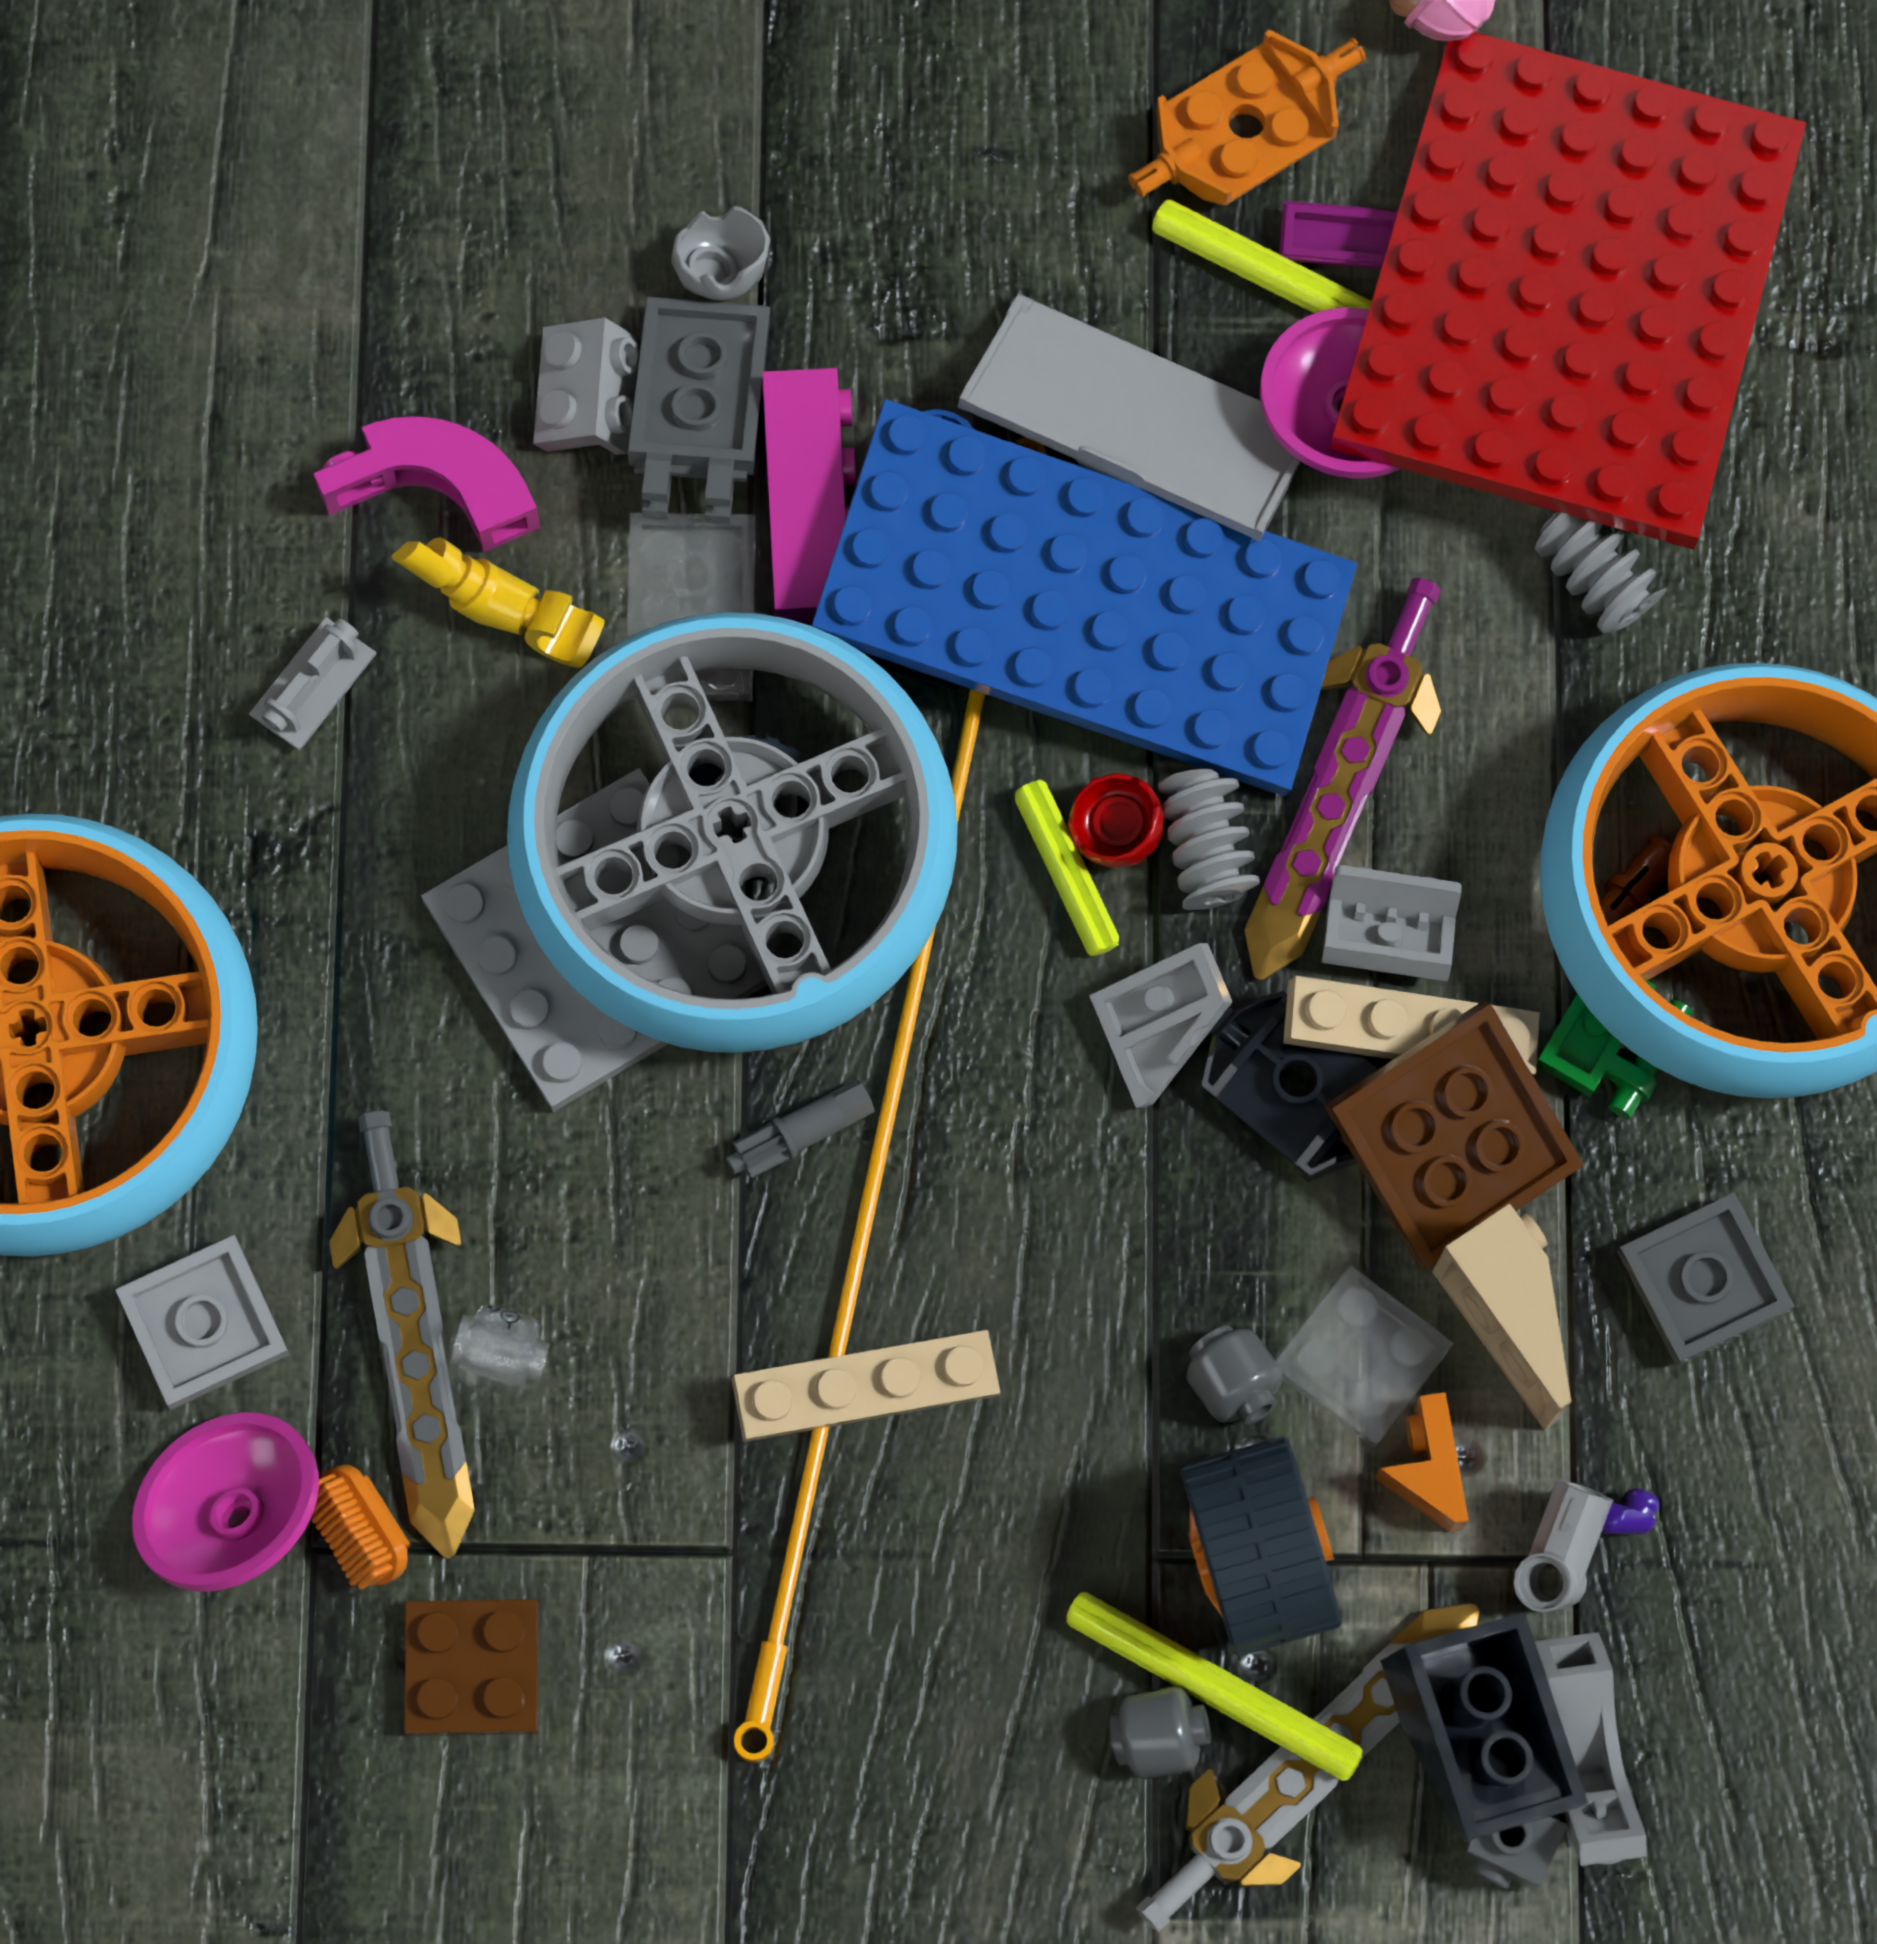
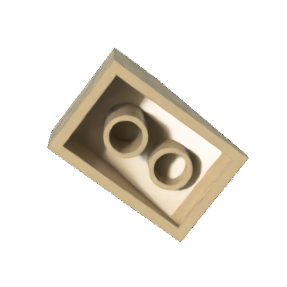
M1508 1204L1447 1245L1432 1272L1542 1428L1546 1430L1556 1423L1571 1403L1549 1260L1543 1251V1248L1547 1246V1241L1539 1226L1527 1213L1519 1217L1511 1204Z

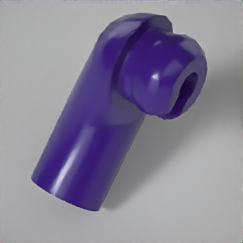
M1632 1488L1628 1490L1625 1494L1623 1505L1612 1503L1601 1533L1646 1534L1657 1523V1520L1653 1517L1659 1509L1658 1498L1652 1493L1641 1489Z

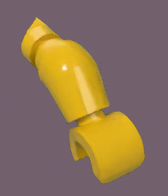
M441 537L434 538L426 546L421 542H406L391 555L393 561L432 587L440 588L441 592L449 597L451 607L460 614L478 624L522 635L526 630L524 638L527 645L558 663L570 667H582L589 659L603 630L604 619L593 612L571 605L573 602L571 595L545 590L540 600L539 589L497 567L484 558L473 559L466 554L462 555L460 549Z

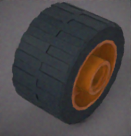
M1280 1436L1183 1464L1180 1472L1190 1504L1189 1539L1205 1594L1223 1618L1233 1654L1240 1657L1340 1628L1342 1619L1326 1564L1327 1561L1334 1560L1316 1496L1310 1498L1306 1496L1289 1439Z

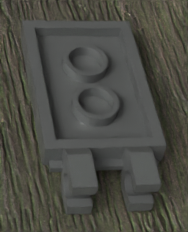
M647 297L628 448L629 465H634V473L644 474L642 517L668 519L672 476L707 479L705 522L730 524L734 481L746 482L747 474L753 475L763 391L762 372H765L770 327L769 306Z

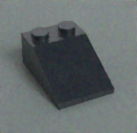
M1525 1612L1407 1645L1380 1660L1400 1723L1463 1842L1589 1804Z

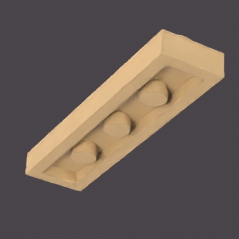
M1295 976L1288 981L1283 1043L1394 1060L1478 1003ZM1492 1005L1532 1076L1535 1075L1540 1012Z
M988 1330L736 1374L731 1378L743 1442L993 1398L1000 1394Z

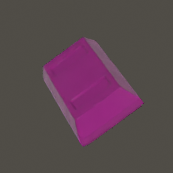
M1283 201L1279 255L1295 262L1381 269L1398 211Z

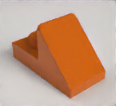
M1446 1392L1419 1396L1413 1407L1415 1415L1406 1416L1405 1421L1411 1454L1422 1453L1423 1462L1380 1468L1374 1478L1446 1531H1461L1469 1519Z

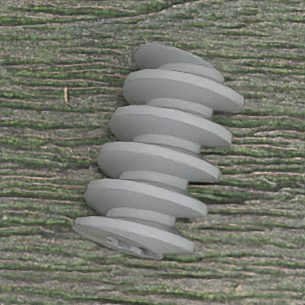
M1556 512L1545 522L1539 531L1541 536L1536 543L1535 550L1541 557L1557 554L1550 568L1556 576L1572 573L1566 585L1571 595H1580L1588 592L1581 605L1587 614H1596L1604 611L1597 623V627L1603 634L1612 633L1628 626L1648 611L1664 595L1667 588L1651 594L1646 590L1656 574L1652 568L1637 574L1632 573L1631 568L1640 556L1637 549L1621 555L1615 552V549L1625 536L1621 529L1602 536L1599 531L1603 524L1574 517L1567 513Z
M1196 769L1175 773L1158 783V792L1168 798L1163 803L1162 808L1164 817L1169 821H1173L1172 825L1168 828L1167 835L1171 843L1179 846L1173 852L1172 859L1176 867L1184 870L1178 876L1177 883L1181 891L1189 894L1183 900L1182 905L1188 911L1204 910L1226 905L1240 899L1244 895L1243 892L1260 883L1259 876L1239 874L1238 869L1254 860V852L1234 850L1233 844L1249 836V829L1244 826H1229L1228 820L1243 813L1244 806L1239 802H1224L1223 796L1238 789L1239 782L1234 778H1219L1218 773L1212 769Z

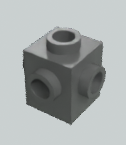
M1552 1817L1540 1819L1510 1828L1517 1837V1847L1505 1846L1499 1838V1832L1468 1841L1462 1856L1475 1862L1471 1873L1493 1885L1508 1889L1512 1880L1535 1891L1541 1886L1568 1825Z

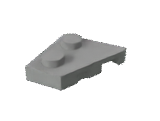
M1198 943L1089 995L1136 1108H1146L1154 1104L1232 1003L1208 943Z

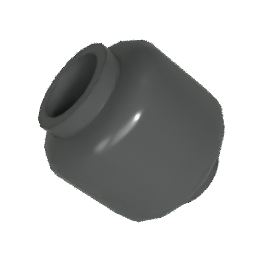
M1224 1325L1206 1334L1189 1351V1357L1192 1361L1187 1368V1382L1217 1421L1228 1423L1242 1419L1246 1425H1250L1267 1416L1276 1407L1277 1400L1274 1398V1395L1282 1384L1283 1372L1262 1341L1252 1330H1233L1230 1325Z
M1178 1686L1131 1693L1122 1700L1119 1713L1110 1715V1735L1118 1765H1128L1130 1770L1140 1779L1155 1778L1192 1770L1199 1761L1200 1746L1211 1743L1210 1725L1204 1705L1193 1706L1187 1693Z

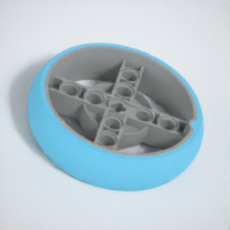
M724 612L701 614L662 623L615 644L579 671L552 700L538 721L525 747L514 779L508 811L507 842L509 866L515 893L524 918L538 945L565 980L601 1012L622 1025L652 1039L683 1048L729 1053L764 1051L797 1044L822 1035L851 1020L885 994L916 960L932 935L944 909L952 883L957 854L955 797L949 772L939 745L923 715L900 685L864 653L831 634L813 626L786 618L757 613ZM721 669H747L776 673L800 680L839 701L853 712L872 733L798 764L786 753L767 743L743 737H724L695 673ZM637 697L667 763L655 776L643 797L638 813L637 832L634 835L560 866L556 840L557 812L567 776L577 756L601 724L622 705ZM678 707L689 708L698 716V719L692 726L681 730L668 726L663 719L669 711ZM704 763L715 764L724 772L722 779L711 786L696 784L691 780L689 774L695 767ZM851 769L862 773L868 782L861 790L849 793L838 789L832 780L839 772ZM790 794L802 797L809 805L804 814L795 818L780 815L773 806L778 799ZM901 797H905L909 825L908 851L898 892L884 919L866 942L845 961L831 970L799 898L811 886L821 869L827 851L829 828ZM732 821L736 829H743V840L733 843L728 835L722 836V824ZM669 845L683 846L691 854L689 861L684 866L676 869L662 866L656 860V856L660 850ZM611 870L623 871L632 879L628 889L619 894L605 893L599 889L597 882L603 874ZM762 876L770 879L777 889L772 896L765 900H751L741 891L744 882L751 877ZM667 899L675 907L697 919L719 925H741L772 994L754 998L722 999L691 995L664 987L644 978L622 964L606 951L590 934V931ZM777 934H793L799 938L803 947L793 957L780 958L773 955L767 948L770 939Z

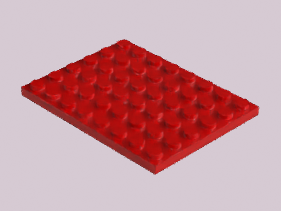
M1477 32L1464 39L1448 41L1334 429L1330 449L1556 512L1567 513L1574 517L1694 550L1704 521L1806 122Z

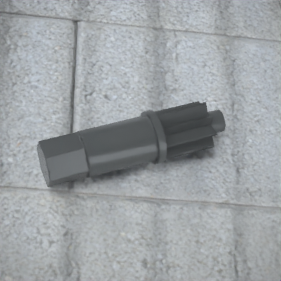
M856 1079L781 1119L778 1117L772 1119L770 1123L735 1140L732 1144L736 1151L726 1158L727 1163L734 1174L746 1170L748 1176L753 1178L789 1158L797 1157L799 1151L874 1113L872 1100L863 1084Z

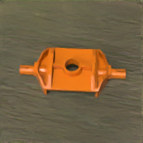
M1268 30L1264 33L1263 43L1169 101L1166 102L1167 99L1164 95L1158 98L1156 111L1161 153L1158 154L1156 160L1128 175L1132 188L1136 189V194L1143 198L1147 193L1170 180L1173 185L1177 183L1182 184L1202 200L1226 206L1336 138L1339 122L1334 87L1336 86L1337 77L1357 64L1366 61L1364 50L1361 46L1358 47L1356 39L1351 38L1348 42L1327 55L1318 56L1315 52ZM1249 114L1261 122L1263 130L1253 138H1241L1231 131L1229 122L1238 115Z

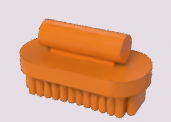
M347 1464L338 1465L322 1473L319 1477L318 1496L311 1521L316 1524L317 1530H321L320 1534L325 1537V1541L330 1543L329 1547L331 1550H334L333 1555L338 1557L337 1562L342 1565V1571L346 1572V1578L350 1579V1585H358L360 1589H364L371 1585H384L399 1578L406 1569L408 1560L407 1548L411 1544L368 1476L363 1477L360 1471Z

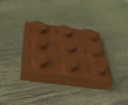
M1481 1001L1324 1105L1418 1267L1429 1270L1437 1264L1447 1245L1508 1204H1511L1513 1209L1517 1211L1584 1166L1492 1004Z

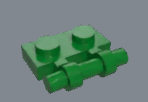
M1647 980L1646 982L1649 986L1655 989L1656 985ZM1576 994L1536 1063V1066L1590 1098L1602 1077L1616 1084L1618 1090L1609 1103L1608 1108L1624 1119H1631L1641 1101H1649L1658 1085L1655 1079L1659 1071L1658 1068L1640 1056H1637L1632 1064L1616 1055L1622 1043L1590 1012L1578 994ZM1673 999L1669 1001L1670 1004L1691 1016L1692 1010L1687 1005Z

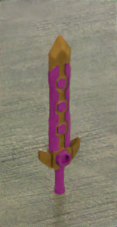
M1412 578L1407 590L1408 598L1387 646L1377 643L1369 645L1365 650H1362L1361 646H1356L1327 662L1321 690L1345 688L1349 683L1353 684L1344 696L1314 766V775L1281 852L1274 859L1244 929L1253 975L1258 980L1266 979L1303 955L1330 893L1335 868L1341 861L1367 797L1374 790L1405 717L1406 707H1409V714L1426 735L1429 736L1433 732L1441 713L1430 675H1423L1421 672L1423 667L1418 659L1410 655L1429 610L1433 604H1436L1441 593V589L1435 583L1423 578Z

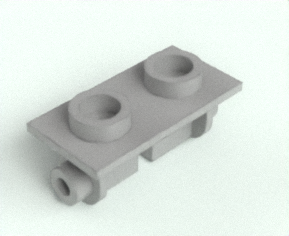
M326 617L249 715L300 751L372 661L376 652L356 638L359 633L349 623L342 619H338L334 623Z

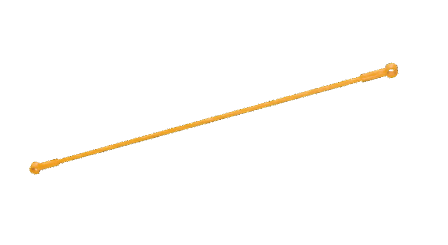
M1022 437L1014 442V444L1046 455V449L1043 444L1027 437ZM970 689L951 777L957 825L985 698L984 693ZM935 928L910 969L828 1358L845 1355ZM829 1427L815 1429L811 1433L767 1642L763 1641L761 1644L745 1723L739 1726L734 1736L736 1752L743 1760L751 1763H758L767 1759L774 1748V1737L770 1728L788 1648L783 1643ZM759 1730L765 1734L767 1744L761 1752L749 1753L744 1750L741 1740L746 1732Z

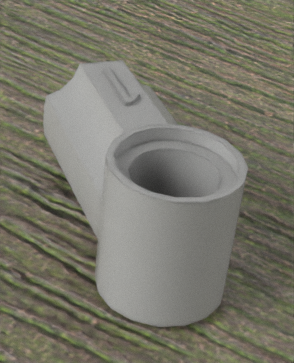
M1557 1479L1529 1555L1520 1563L1515 1572L1514 1587L1516 1595L1522 1604L1533 1611L1544 1613L1571 1608L1581 1600L1586 1591V1572L1613 1503L1612 1499L1585 1486L1564 1479ZM1548 1563L1559 1569L1564 1582L1560 1595L1554 1600L1544 1596L1538 1585L1539 1572Z

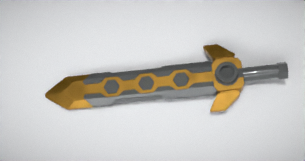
M374 1111L364 1113L358 1117L360 1133H364L374 1193L365 1194L357 1202L358 1206L355 1210L352 1207L347 1209L329 1241L334 1268L338 1269L361 1250L362 1244L366 1245L364 1256L378 1338L383 1346L397 1428L396 1443L410 1523L443 1557L452 1558L458 1550L475 1512L461 1427L457 1424L442 1338L443 1323L429 1242L424 1237L425 1232H428L432 1238L455 1246H461L457 1218L427 1193L421 1197L417 1194V1191L411 1188H399L389 1128L392 1127L389 1111Z

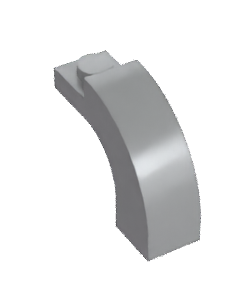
M1599 1632L1535 1641L1589 1803L1584 1807L1558 1814L1560 1822L1568 1825L1564 1833L1567 1847L1575 1848L1581 1866L1597 1863L1614 1864L1625 1859L1646 1857V1833L1629 1790L1620 1752L1615 1717L1613 1668Z

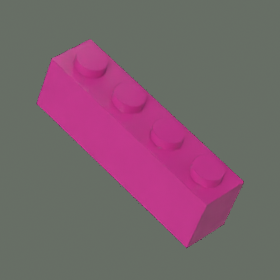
M837 368L762 372L775 617L786 618L811 626L849 507H845L844 486L856 485L854 448H842L841 427L852 426L851 389H838Z

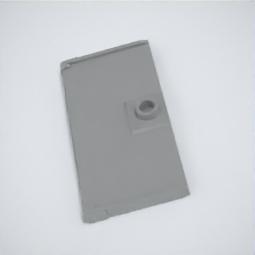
M1019 293L1011 301L1005 320L965 386L957 408L971 412L1076 459L1078 464L1132 484L1139 489H1144L1252 537V539L1258 542L1263 537L1301 464V461L1290 454L1271 432L1264 417L1260 400L1051 309Z

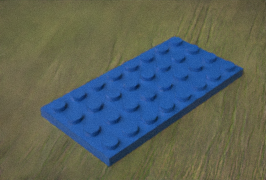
M885 399L879 412L811 626L843 640L861 652L1203 769H1212L1220 775L1234 778L1240 782L1286 797L1293 786L1326 673L1327 662L1331 656L1357 563L1265 531L1260 542L1252 539V537L1144 489H1139L1132 484Z

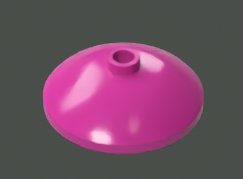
M1343 307L1328 309L1309 315L1293 324L1277 339L1269 351L1260 381L1262 411L1271 432L1278 442L1304 464L1318 471L1346 478L1378 477L1402 469L1330 449L1339 410L1341 409L1369 313V309Z
M240 1412L228 1414L194 1427L174 1441L158 1457L146 1474L137 1493L132 1516V1529L135 1544L141 1557L161 1579L175 1587L190 1591L209 1592L235 1587L259 1576L289 1552L311 1519L319 1489V1474L314 1454L302 1436L291 1425L281 1419L263 1413Z

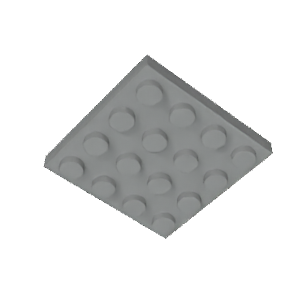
M640 768L557 815L556 840L560 866L636 834L639 809L650 785ZM508 845L421 895L424 905L552 1112L557 1111L669 1044L634 1031L601 1012L579 994L555 969L538 945L524 918L515 893L509 866ZM680 845L666 846L656 856L659 864L670 869L684 866L691 858L690 852ZM611 870L600 877L597 886L605 893L619 894L628 889L632 879L623 871ZM667 899L590 931V934L606 951L622 964L644 978L673 990L709 998L742 999L768 985L748 940L739 925H719L697 919L678 909Z

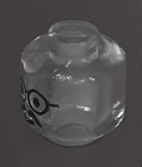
M483 1305L475 1311L473 1317L463 1314L450 1364L459 1367V1378L463 1384L500 1395L514 1397L522 1392L527 1379L540 1382L550 1344L538 1341L540 1327L536 1318L493 1305Z

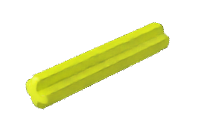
M1036 780L1023 785L1015 791V802L1087 954L1093 957L1109 952L1118 945V932L1074 844L1047 783L1043 780Z

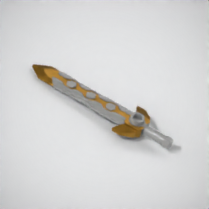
M1471 1603L1424 1610L1363 1668L1362 1674L1313 1720L1359 1745L1363 1750V1758L1400 1722L1380 1660L1404 1646L1477 1626L1479 1608ZM1281 1746L1225 1799L1224 1805L1219 1808L1218 1802L1220 1797L1214 1772L1212 1769H1208L1189 1788L1185 1828L1187 1830L1191 1829V1836L1189 1837L1190 1848L1196 1855L1151 1898L1147 1896L1136 1907L1139 1915L1152 1929L1160 1932L1170 1922L1169 1917L1214 1874L1220 1881L1229 1883L1240 1881L1239 1886L1242 1888L1282 1885L1300 1868V1862L1272 1853L1268 1855L1262 1853L1265 1849H1271L1337 1786L1340 1779Z

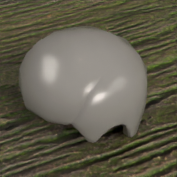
M734 206L728 213L720 217H711L704 211H701L691 220L686 228H683L675 236L671 263L684 288L692 293L721 301L739 298L756 286L762 278L770 245V237L763 222L742 207Z

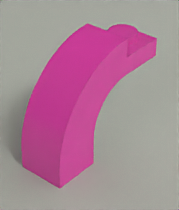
M399 417L363 426L361 428L367 451L360 454L355 451L338 454L329 459L324 464L322 470L313 473L319 494L329 516L394 488L420 486L443 493L462 509L470 522L483 553L540 529L537 507L522 476L510 459L493 443L473 430L442 419Z

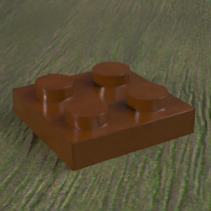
M538 1599L406 1601V1736L539 1734Z

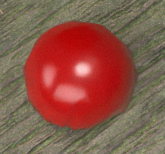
M1113 773L1093 778L1075 796L1067 825L1075 846L1084 857L1092 863L1112 869H1119L1138 865L1156 850L1163 836L1164 813L1160 800L1148 783L1138 777Z

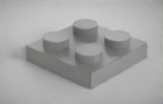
M235 1235L115 1289L170 1410L290 1355Z

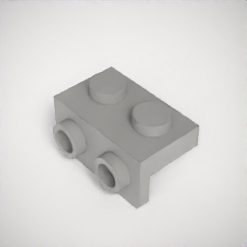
M605 317L543 327L534 445L546 452L600 445L616 455L628 453L636 372L638 371L640 358L639 342L636 336Z
M1336 866L1327 905L1321 963L1448 982L1452 966L1455 922L1462 885L1458 882L1439 880L1432 877L1412 876L1365 867Z

